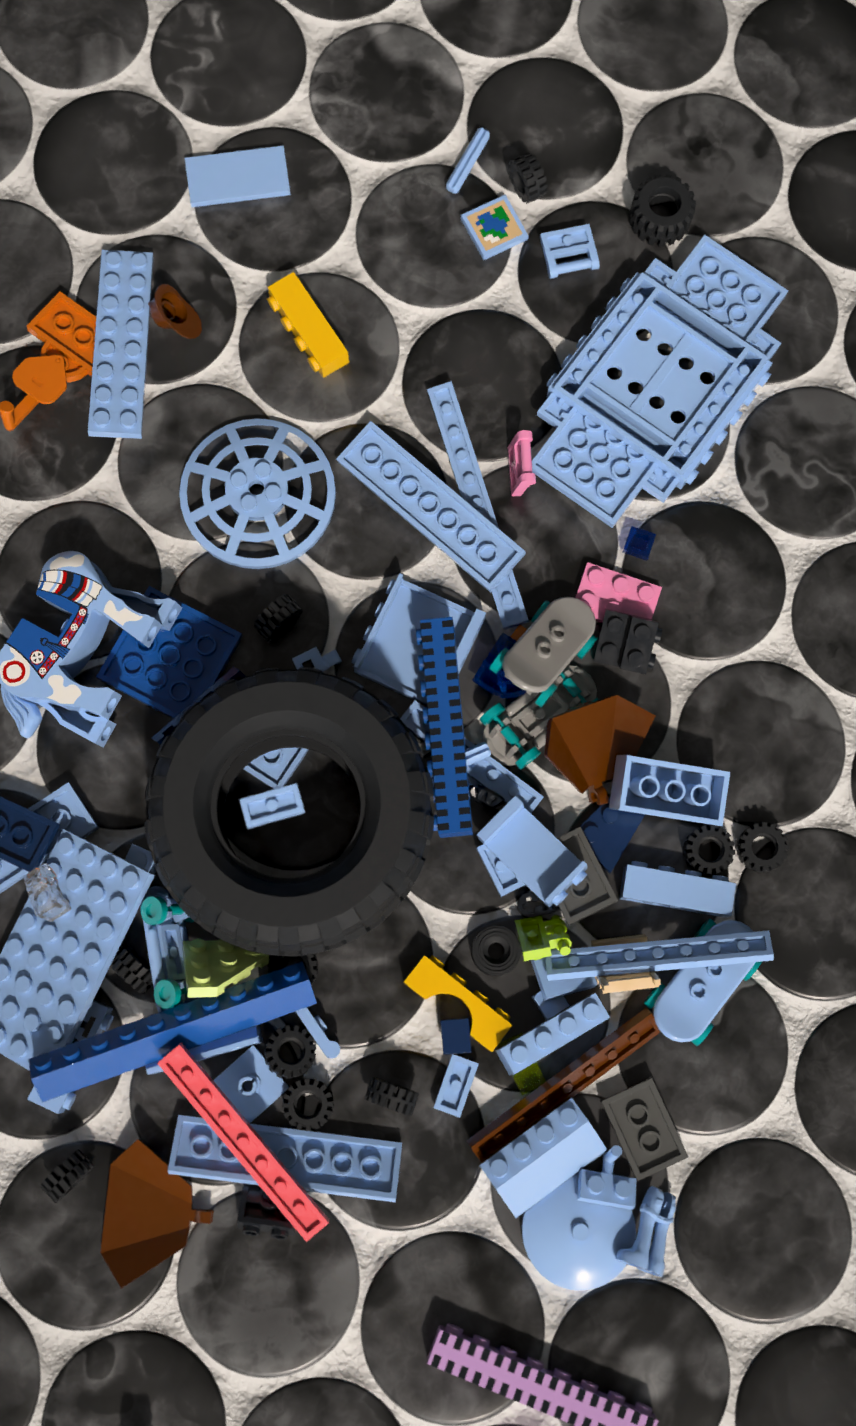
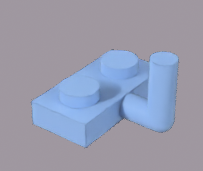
M614 1145L604 1154L602 1172L585 1169L579 1171L578 1201L629 1210L635 1208L636 1179L613 1175L614 1161L622 1154L620 1146Z

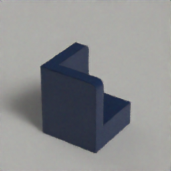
M469 1018L440 1021L443 1053L445 1055L471 1053Z

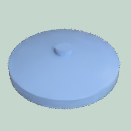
M578 1172L524 1212L522 1218V1240L531 1263L548 1281L570 1290H590L603 1286L613 1280L627 1265L617 1261L616 1255L619 1249L631 1248L634 1245L636 1226L632 1210L578 1201Z

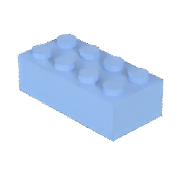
M616 755L609 809L723 826L730 772L630 755Z

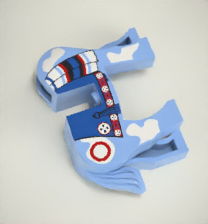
M66 551L56 554L45 563L42 568L36 595L71 617L63 623L59 637L23 618L21 619L0 651L1 694L6 709L14 719L20 735L24 738H30L42 721L40 710L37 707L39 706L46 708L60 725L104 748L117 725L110 721L109 718L122 695L108 687L92 688L79 685L73 678L78 675L93 656L104 636L109 620L150 648L160 629L170 631L182 607L170 598L153 599L139 592L114 588L102 570L84 554L77 551Z

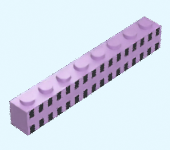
M447 1323L446 1327L439 1325L427 1357L428 1365L574 1426H657L658 1419L652 1413L653 1409L645 1404L636 1402L634 1406L624 1402L625 1397L616 1392L609 1391L607 1395L598 1391V1386L590 1381L582 1379L581 1383L570 1379L571 1374L561 1369L555 1368L554 1372L543 1368L544 1363L537 1359L528 1357L526 1361L516 1357V1351L505 1346H501L500 1350L489 1345L490 1341L479 1335L474 1334L473 1338L463 1335V1329L453 1324Z

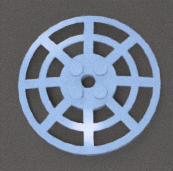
M248 419L228 424L214 431L198 445L185 465L181 477L179 495L185 523L192 536L203 549L215 558L230 565L241 568L264 569L289 563L302 556L317 543L330 523L335 506L336 492L334 476L329 461L313 439L301 430L283 422L270 419ZM254 425L279 428L273 440L259 437L241 440L236 431L237 428ZM291 432L306 442L316 453L319 460L304 464L303 460L294 450L283 444L288 433ZM225 433L227 434L231 444L222 449L212 459L209 466L195 462L198 455L209 443ZM251 445L269 446L264 458L250 459L244 447ZM279 450L289 456L297 467L282 471L278 465L273 463ZM231 452H235L239 463L230 472L216 468L223 458ZM322 470L325 472L327 481V500L324 511L309 504L312 491L309 474ZM190 472L204 475L202 483L204 506L190 513L187 500V485ZM302 476L304 487L302 500L288 495L287 481ZM212 478L225 482L226 494L213 501L210 498ZM254 484H261L264 490L259 495H253L249 491L250 487ZM230 505L232 510L239 515L234 528L225 523L216 511ZM284 505L296 509L297 512L283 526L279 527L275 515L281 511ZM305 514L319 520L316 528L304 541L296 547L288 549L283 535L295 528ZM209 515L210 519L220 530L231 536L226 551L216 547L207 540L197 528L195 522ZM248 520H265L269 532L246 533L244 530ZM241 540L246 542L273 540L279 555L265 558H247L237 556L236 552Z

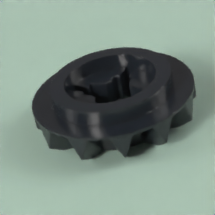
M476 784V786L469 785L470 798L482 806L499 812L507 804L504 802L505 799L495 791Z

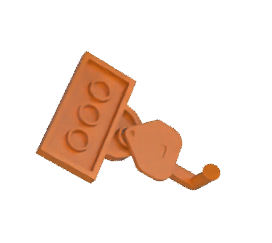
M60 291L27 325L28 332L44 342V345L41 348V356L24 359L13 371L12 378L14 384L27 393V396L15 408L9 401L0 402V415L4 428L7 431L14 430L38 403L51 404L55 402L67 389V382L78 381L87 374L92 377L96 316Z

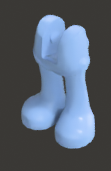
M654 1186L648 1188L640 1205L639 1229L634 1245L631 1248L619 1249L616 1255L617 1261L637 1267L638 1270L663 1277L667 1231L670 1223H673L676 1209V1197L673 1194L663 1193L660 1188ZM654 1224H655L654 1235H653V1239H652V1243H651L653 1227H654Z

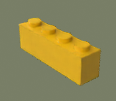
M294 272L268 286L269 297L267 301L274 312L278 310L282 316L280 320L286 331L293 332L295 335L294 341L301 352L305 350L309 356L307 359L309 365L314 372L319 371L324 378L349 363L348 351Z

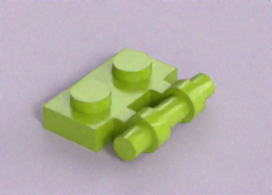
M554 915L551 917V920L544 922L542 916L515 920L524 961L539 960L552 956L551 949L555 948L563 956L570 954L572 943L569 935L566 934V923L559 915Z

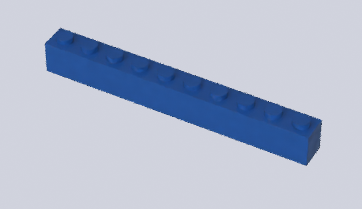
M303 961L229 987L217 997H201L28 1059L31 1080L41 1101L51 1100L159 1061L181 1042L189 1050L317 1004Z

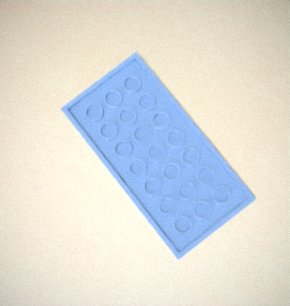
M62 830L0 953V1054L30 1071L28 1059L73 1042L155 876L154 874L70 831ZM43 875V877H44L46 880L55 881V882H57V883L47 882V881H45L41 876ZM45 876L57 879V881L47 879Z

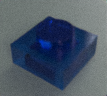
M631 526L622 553L647 561L656 534Z

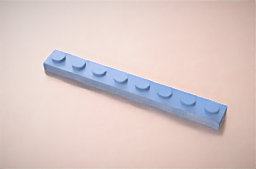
M768 930L573 948L570 954L566 956L561 955L558 950H551L552 956L546 957L548 981L772 961L774 960V953Z

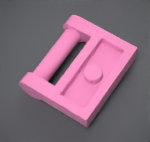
M529 430L517 432L507 447L511 496H522L527 487L536 483V475L532 470L530 445L533 437L532 431Z

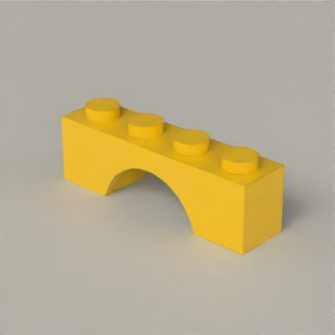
M424 955L404 983L425 1000L438 994H450L463 1001L471 1016L470 1036L487 1050L493 1052L512 1027V1024L508 1022L511 1017L499 1007L495 1011L486 1004L488 999L479 991L475 990L471 993L464 986L467 982L459 975L453 973L450 976L442 970L445 965L432 955L430 958H427Z

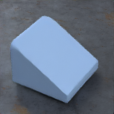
M541 991L532 996L545 1020H549L569 1006L564 996L545 1001Z

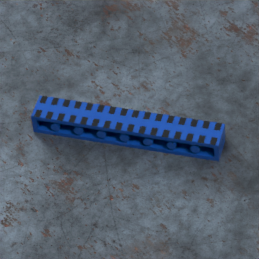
M453 617L420 620L421 629H416L417 645H422L423 654L418 655L419 670L425 672V681H420L422 697H427V707H423L424 724L429 723L430 730L429 734H425L426 750H431L432 760L427 761V767L430 776L434 777L433 797L437 814H434L433 831H438L440 838L473 835Z

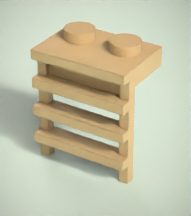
M643 934L591 940V947L647 942V936ZM655 971L595 977L603 994L655 988L661 985L660 978Z

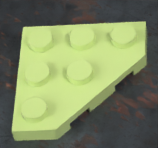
M201 939L183 941L188 998L217 997L225 992V986L230 983L237 984L251 975L252 969L257 966L262 968L269 963V955L249 951L221 939L214 941H204Z

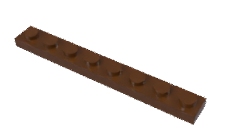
M647 1007L469 1138L467 1143L481 1163H484L659 1034L661 1031L658 1029L651 1011Z

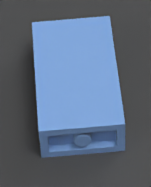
M516 796L477 834L478 839L548 907L553 903L558 906L567 897L568 893L566 890L572 884L577 886L587 876L585 872L587 864L584 861L581 862L524 807L523 802Z

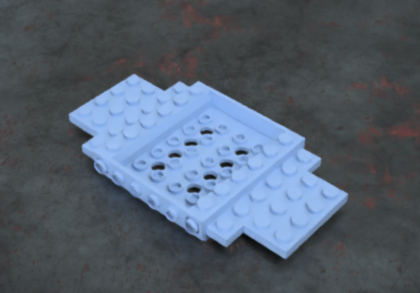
M706 235L699 241L677 272L655 258L644 273L640 274L637 272L632 279L628 277L620 288L621 294L617 298H611L605 308L607 312L603 317L599 315L591 326L592 331L588 336L584 334L576 345L577 351L574 355L569 354L563 361L561 372L559 374L554 373L546 385L549 387L547 400L537 411V416L556 428V430L532 460L533 473L611 528L615 526L641 489H644L664 503L675 487L681 490L685 483L691 485L699 473L696 470L700 463L705 465L714 453L711 451V448L715 443L720 445L728 434L725 429L729 424L734 426L743 414L740 411L744 404L746 406L751 404L757 395L754 390L758 385L763 387L771 376L768 371L772 362L769 360L778 350L781 342L764 332L762 327L785 298L788 290ZM640 329H646L650 332L651 338L647 341H641L637 338L636 332ZM666 343L670 345L672 352L669 355H661L657 349L658 345ZM681 358H689L693 362V367L689 370H684L679 366V360ZM612 367L618 368L621 371V377L617 380L610 379L607 376L608 369ZM703 372H709L714 376V382L712 384H704L700 380V375ZM632 382H638L641 384L643 391L639 394H632L628 390V385ZM654 396L660 397L664 402V406L660 409L651 407L649 404L650 398ZM674 411L682 412L685 416V421L680 424L674 423L671 420V413Z

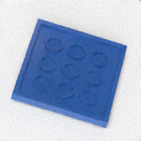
M149 586L144 596L153 599L170 598L182 607L170 631L160 629L150 648L123 630L96 677L98 680L174 719L218 681L243 635Z

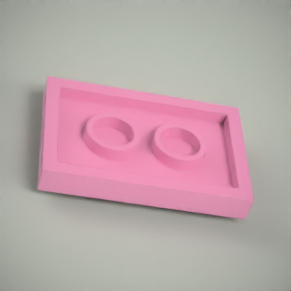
M587 562L575 598L586 602L592 609L596 622L599 623L603 621L605 609L652 619L662 587Z

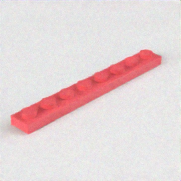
M182 1042L159 1060L157 1064L306 1242L329 1223V1218Z

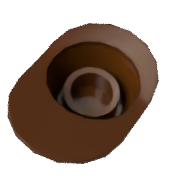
M162 284L157 287L155 298L148 303L153 321L163 329H174L182 337L188 339L198 337L201 333L202 325L196 311L181 297L174 287L168 284Z

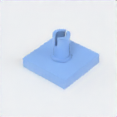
M254 1045L213 1080L249 1124L289 1088V1085L282 1077H277L275 1072L272 1073L269 1070V1065L265 1063L266 1058Z

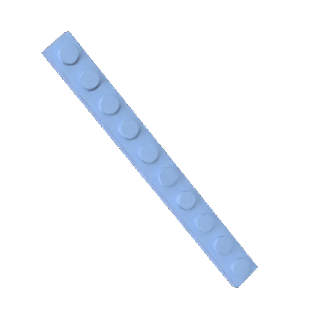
M452 381L427 389L461 497L499 529ZM511 570L492 591L504 630L529 622L513 570Z

